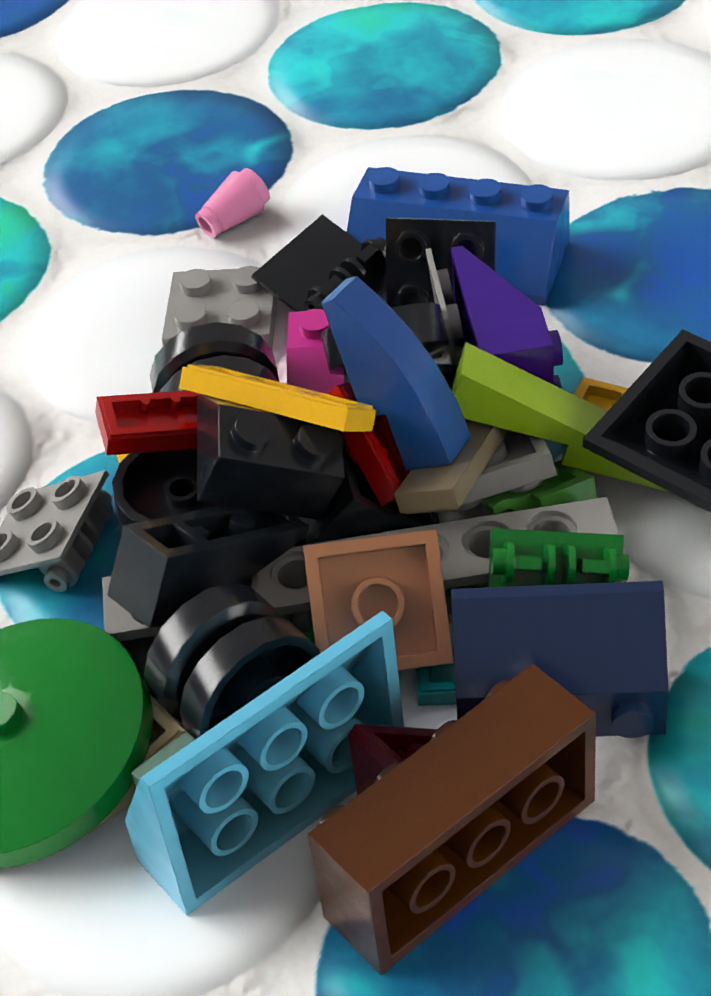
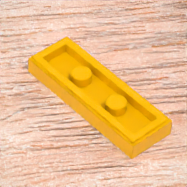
M188 364L187 367L182 368L179 384L180 389L343 432L372 431L377 411L373 409L372 405L219 366Z

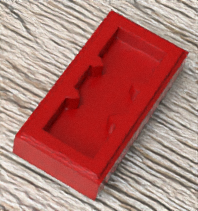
M350 382L337 385L325 393L357 402ZM386 415L375 416L373 430L370 432L342 431L349 457L363 471L380 505L384 506L396 501L394 493L411 470H405Z
M172 391L97 397L95 414L106 455L197 449V397L199 393Z

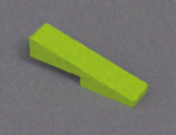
M465 342L452 387V393L459 404L464 419L562 443V465L667 491L582 447L583 438L607 413L606 410Z

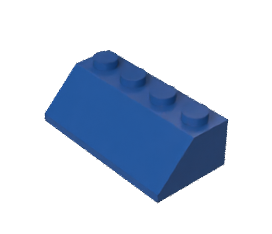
M368 167L352 196L347 225V233L362 244L367 239L375 240L377 237L386 240V217L496 221L495 272L537 305L545 306L570 242L569 190L550 188L541 184L521 185L503 183L489 178L477 180L451 177L442 173L425 174L398 171L391 167Z

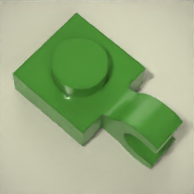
M562 460L554 462L557 475L544 479L536 488L520 493L505 491L483 498L481 502L483 508L495 515L502 513L504 510H507V512L520 511L598 497L594 476L581 469L562 465Z

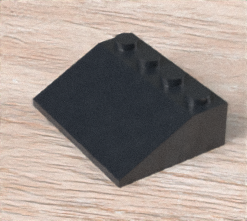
M682 329L583 438L582 447L710 513L711 342Z

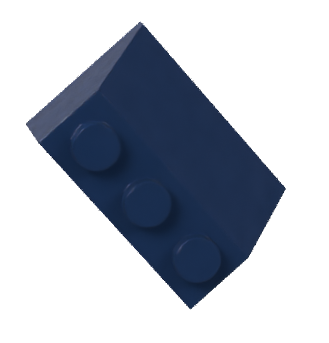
M663 581L451 589L457 720L481 703L497 683L503 680H511L533 663L596 713V737L621 736L625 738H639L645 735L666 734L668 669Z

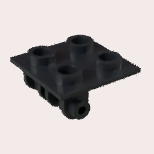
M322 214L254 272L251 278L294 312L323 309L321 302L345 279L356 276L376 294L381 296L386 291V240L377 237L375 240L367 239L361 244Z
M386 217V303L390 307L417 303H435L425 249L431 248L436 270L447 268L453 298L451 247L463 246L495 271L496 221Z

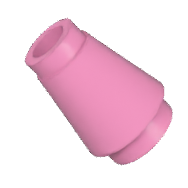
M244 168L240 172L232 171L202 206V209L195 214V219L208 236L215 238L220 233L262 213L265 208L264 204L270 200L269 190L263 180L251 169Z

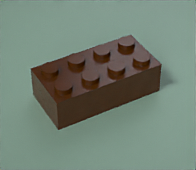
M533 663L511 680H503L497 683L481 703L457 721L451 720L439 727L427 744L403 762H395L386 767L378 775L374 784L346 805H339L329 810L319 820L316 827L308 833L323 917L380 975L385 973L595 801L596 713Z

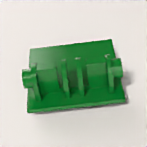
M491 528L488 587L627 582L629 576V556L623 554L624 535Z

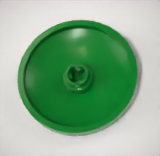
M49 618L24 621L0 629V869L18 867L44 859L69 847L88 834L124 798L134 783L131 772L145 760L153 726V706L145 678L122 644L109 633L96 626L71 619Z

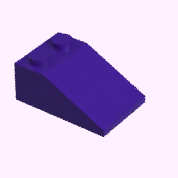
M463 246L451 247L454 304H457L463 330V338H460L461 345L459 347H464L465 342L562 389L559 376L554 375V366L563 365L561 338L558 330H548L541 307Z

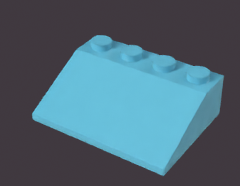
M381 611L139 779L125 818L137 861L186 916L356 791L348 735L355 724L405 727L392 618L384 611Z

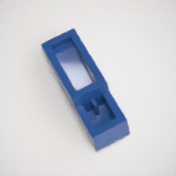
M357 276L345 279L321 303L357 402L372 405L373 409L377 410L376 416L386 415L406 471L451 464L471 438V433L459 404L439 367L414 332L378 294Z

